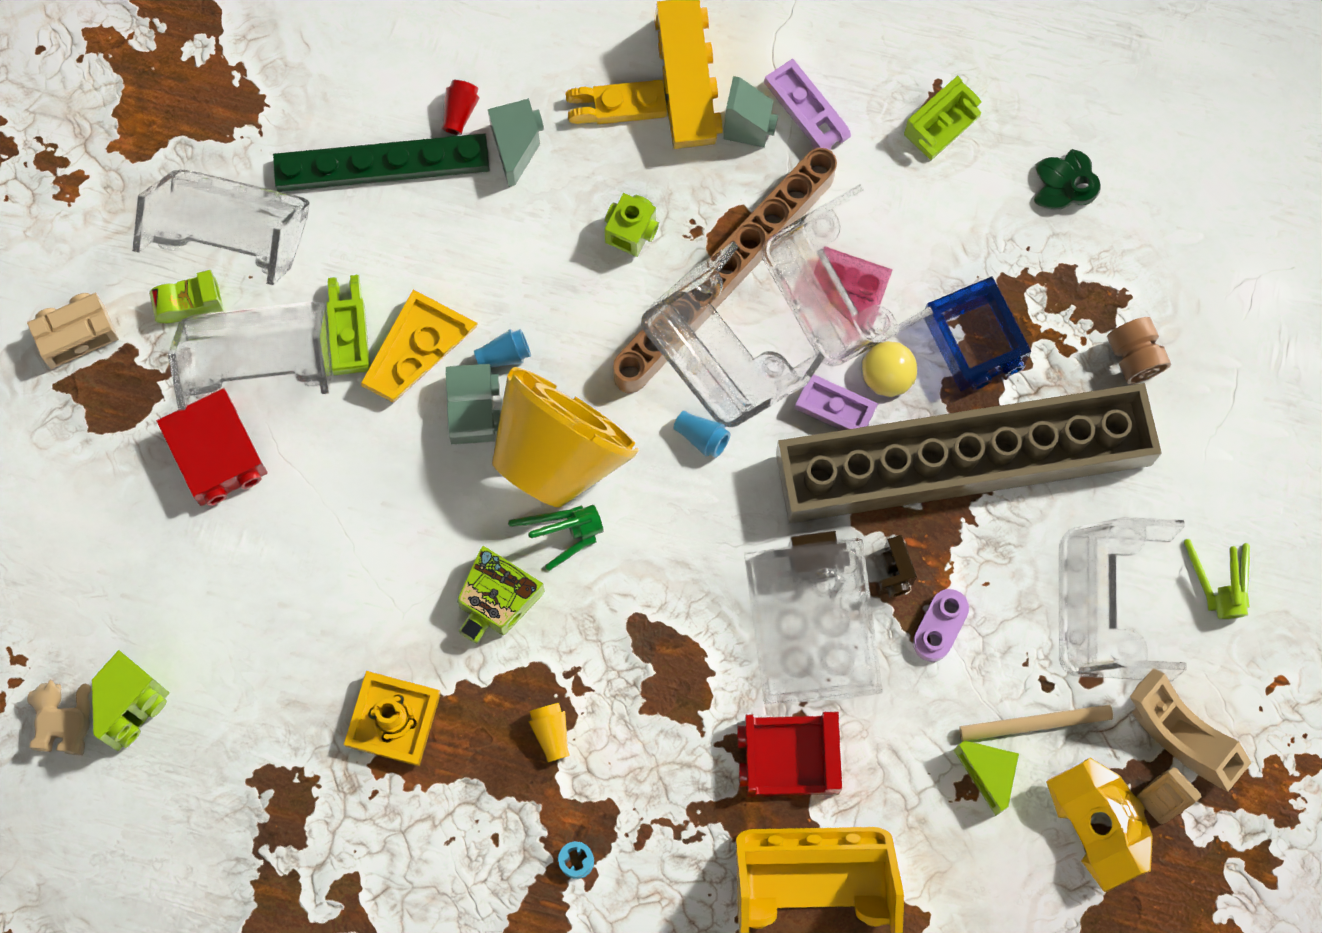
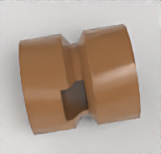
M1150 317L1129 321L1115 328L1107 335L1114 355L1123 358L1119 366L1128 384L1139 383L1155 377L1172 365L1164 346H1159L1155 343L1159 335Z

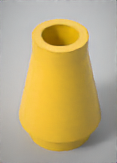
M559 703L529 711L532 721L528 722L546 755L547 762L570 756L567 744L565 711L561 712Z

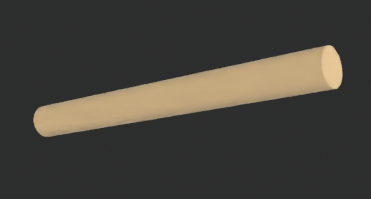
M1109 704L959 726V733L963 742L1112 720L1113 711Z

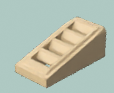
M1172 767L1151 781L1137 795V798L1140 799L1144 808L1158 823L1165 824L1201 798V793L1177 768Z

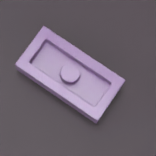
M811 373L796 402L795 409L837 429L847 430L868 426L878 403Z

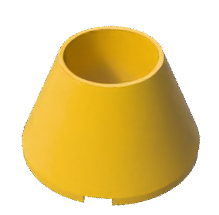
M513 367L507 375L492 459L494 468L513 485L541 502L560 508L636 456L639 449L636 447L632 450L635 441L599 411L576 396L572 399L557 391V385L525 369Z

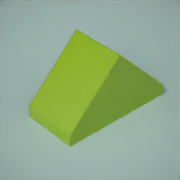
M963 741L953 751L995 816H997L1009 807L1019 753Z

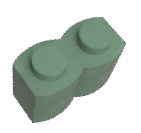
M490 364L446 367L448 430L451 445L496 442L495 431H498L501 410L494 409L493 396H500L499 374H492Z

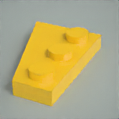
M413 289L362 380L361 386L394 403L477 328L478 323Z

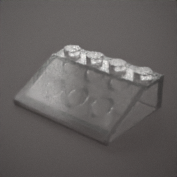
M856 537L744 553L764 704L847 699L882 694L883 688L863 540Z

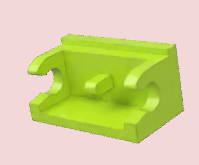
M958 75L912 115L906 124L904 136L931 161L972 125L982 113L977 108L982 103L980 98L962 82L963 80Z

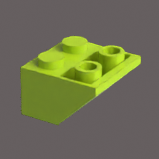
M120 650L111 657L92 679L93 734L116 751H119L122 747L127 748L137 739L141 732L139 727L148 717L153 718L161 712L167 703L165 698L170 693Z

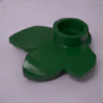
M1071 149L1067 153L1065 160L1058 157H1048L1035 164L1036 172L1045 184L1044 188L1034 198V202L1039 206L1061 210L1072 203L1087 205L1092 203L1100 193L1101 184L1098 176L1092 172V161L1081 151ZM1079 184H1088L1085 188L1076 187Z

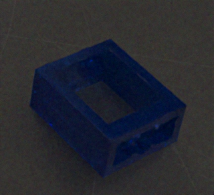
M993 276L926 304L923 318L960 391L969 387L972 390L981 389L990 384L995 376L1002 373L1005 376H1011L1025 368V364L1032 351ZM989 303L1012 351L969 368L946 321Z

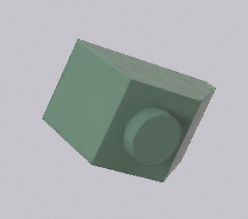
M733 76L727 101L723 139L765 147L767 135H775L778 115L772 114L774 100L742 78Z
M529 98L488 109L491 130L508 187L514 186L518 182L540 146L539 131L544 130L539 109L532 110Z

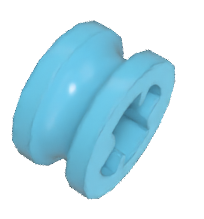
M574 841L562 847L558 862L566 876L580 879L590 874L594 867V857L586 844ZM573 850H577L579 855L582 851L587 855V858L582 861L584 867L575 871L574 866L571 869L566 866V862L570 860L569 853Z

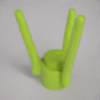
M1185 539L1184 545L1207 598L1208 611L1217 610L1218 619H1235L1248 616V608L1250 607L1248 598L1250 545L1244 543L1242 546L1240 582L1237 548L1235 546L1230 547L1231 586L1217 588L1218 595L1215 596L1191 540Z

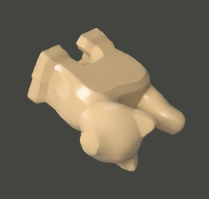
M49 680L48 683H41L35 690L30 691L27 697L28 704L36 712L34 720L35 737L30 741L29 748L36 751L52 752L55 738H62V742L58 743L56 751L83 756L85 748L84 738L90 728L89 694L92 690L91 686L85 683L78 688L76 692L77 705L75 708L58 709L62 697L61 685H55L53 680Z

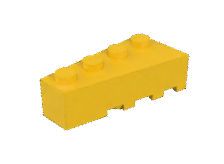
M700 0L657 1L654 23L655 30H660L658 31V50L660 59H664V66H662L665 93L669 97V100H667V111L673 149L714 145L718 138L717 134L723 133L721 113H714L713 99L718 98L716 77L709 76L708 64H713L714 60L711 42L705 43L703 30L709 29L707 7L701 8Z

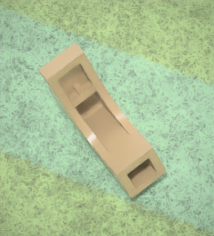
M1153 668L1138 683L1134 692L1129 696L1136 707L1132 714L1150 736L1182 764L1214 785L1229 792L1251 764L1239 741L1205 723L1182 702L1165 673Z

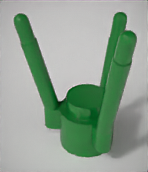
M592 504L584 508L581 505L570 510L512 519L508 521V525L515 527L566 519L565 521L541 527L528 533L529 538H536L569 528L573 539L581 538L580 541L545 565V569L550 571L584 547L597 543L595 535L603 533L604 529L595 505Z

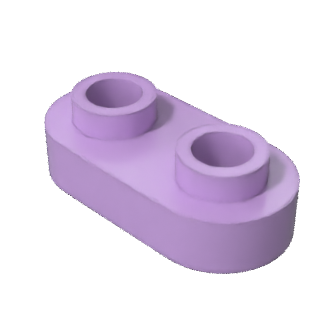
M945 589L937 593L933 598L913 638L914 650L923 660L930 662L939 661L952 648L969 613L968 601L961 592L954 589ZM944 603H954L957 611L955 613H948L944 609ZM931 634L937 635L940 639V645H930L927 641V636Z

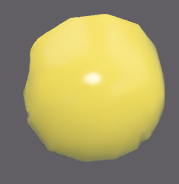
M886 341L874 345L862 360L863 379L878 395L894 397L904 394L915 383L917 377L915 356L909 348L898 342Z

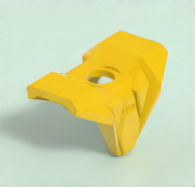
M1090 757L1046 781L1058 818H1067L1071 821L1086 850V854L1081 862L1104 892L1111 891L1115 887L1151 871L1153 835L1144 814L1145 808L1140 799L1134 796L1120 775ZM1096 812L1106 813L1112 821V828L1106 835L1097 834L1091 825V818Z

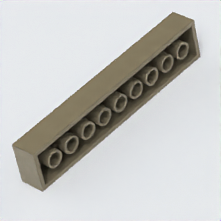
M1141 383L778 440L775 454L788 523L790 524L1149 467L1154 464L1162 452L1146 385Z

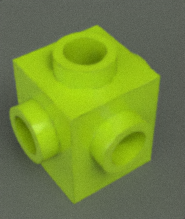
M623 193L618 204L613 202L605 216V222L607 223L604 229L605 243L638 257L646 240L652 242L657 233L659 222L656 221V207L648 199L640 195L632 197Z

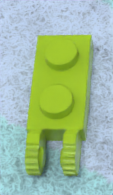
M350 275L349 286L352 299L341 301L339 299L340 286L337 278H328L329 302L326 303L331 364L334 375L367 372L370 368L365 303L362 298L359 275Z

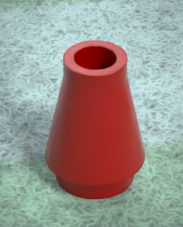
M454 79L451 81L450 86L446 87L444 119L441 128L443 131L454 135H462L463 129L480 99L477 95L479 90L477 86L466 81Z

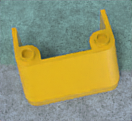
M878 827L749 829L737 836L736 869L739 933H749V927L761 929L772 924L777 919V908L855 906L856 916L867 925L874 927L890 925L891 933H903L904 890L893 838L888 831Z

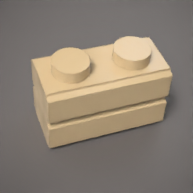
M96 292L91 295L89 293L75 295L69 300L68 305L59 309H43L35 315V319L27 322L40 355L50 369L119 340L108 312Z

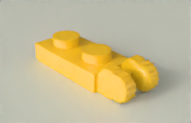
M663 79L593 86V89L586 86L575 87L565 93L566 101L569 103L583 104L594 102L595 109L581 107L568 111V121L575 124L597 122L598 125L667 117Z

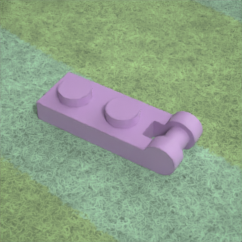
M793 58L765 76L764 84L807 136L814 149L826 148L831 151L833 144L836 142L843 143L851 137V132L846 123ZM826 122L830 130L823 134L818 127Z

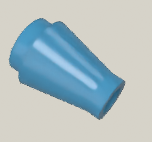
M509 329L486 345L474 350L477 363L490 364L491 368L524 363L523 359L531 356L527 340L521 329L514 332L512 329Z
M682 411L673 426L675 431L684 436L706 457L709 455L715 458L720 456L731 436V433L725 429L724 424L692 415L686 411Z

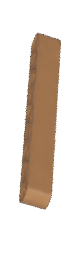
M816 148L810 151L617 355L614 360L613 375L615 385L619 390L625 393H634L642 389L831 187L837 167V159L832 151L826 148ZM815 166H822L826 168L828 172L819 174L814 172L811 168ZM796 190L802 192L805 196L797 199L791 197L788 193ZM776 215L782 221L774 224L766 221L765 217ZM745 240H753L759 246L748 249L741 243ZM721 265H730L735 271L731 274H723L717 268ZM698 290H706L712 296L701 300L693 294ZM680 315L688 321L684 325L678 326L672 324L669 319ZM650 341H658L664 347L654 352L648 350L645 345ZM629 366L639 370V374L631 378L623 376L620 372Z

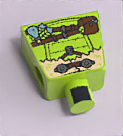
M482 546L457 600L459 607L469 614L458 632L476 644L488 627L504 636L542 597L545 592L544 584L487 547Z

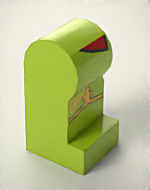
M212 271L198 272L195 278L178 281L175 284H162L152 288L149 291L155 321L168 324L223 313L224 308L218 282Z

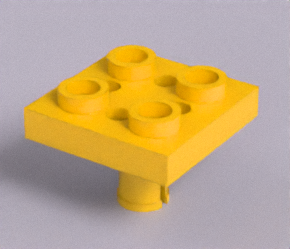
M366 671L344 746L420 766L441 695L440 690ZM399 696H402L404 698L403 704L397 703L401 701V698ZM370 712L372 716L376 715V719L370 718ZM410 719H414L417 721V725L413 729L410 728L414 725V721ZM382 737L386 740L392 739V741L388 743L383 742Z

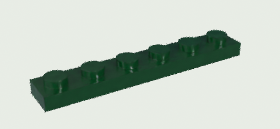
M486 133L273 154L274 179L277 192L490 172Z

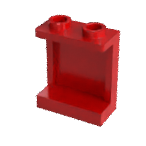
M225 388L156 420L194 499L200 506L206 504L208 506L216 505L225 500L228 493L240 487L241 489H247L255 486L262 480L261 477L268 473Z
M823 712L821 716L753 717V714H746L744 725H737L738 748H745L746 762L739 763V787H746L747 797L840 794L842 791L839 712Z

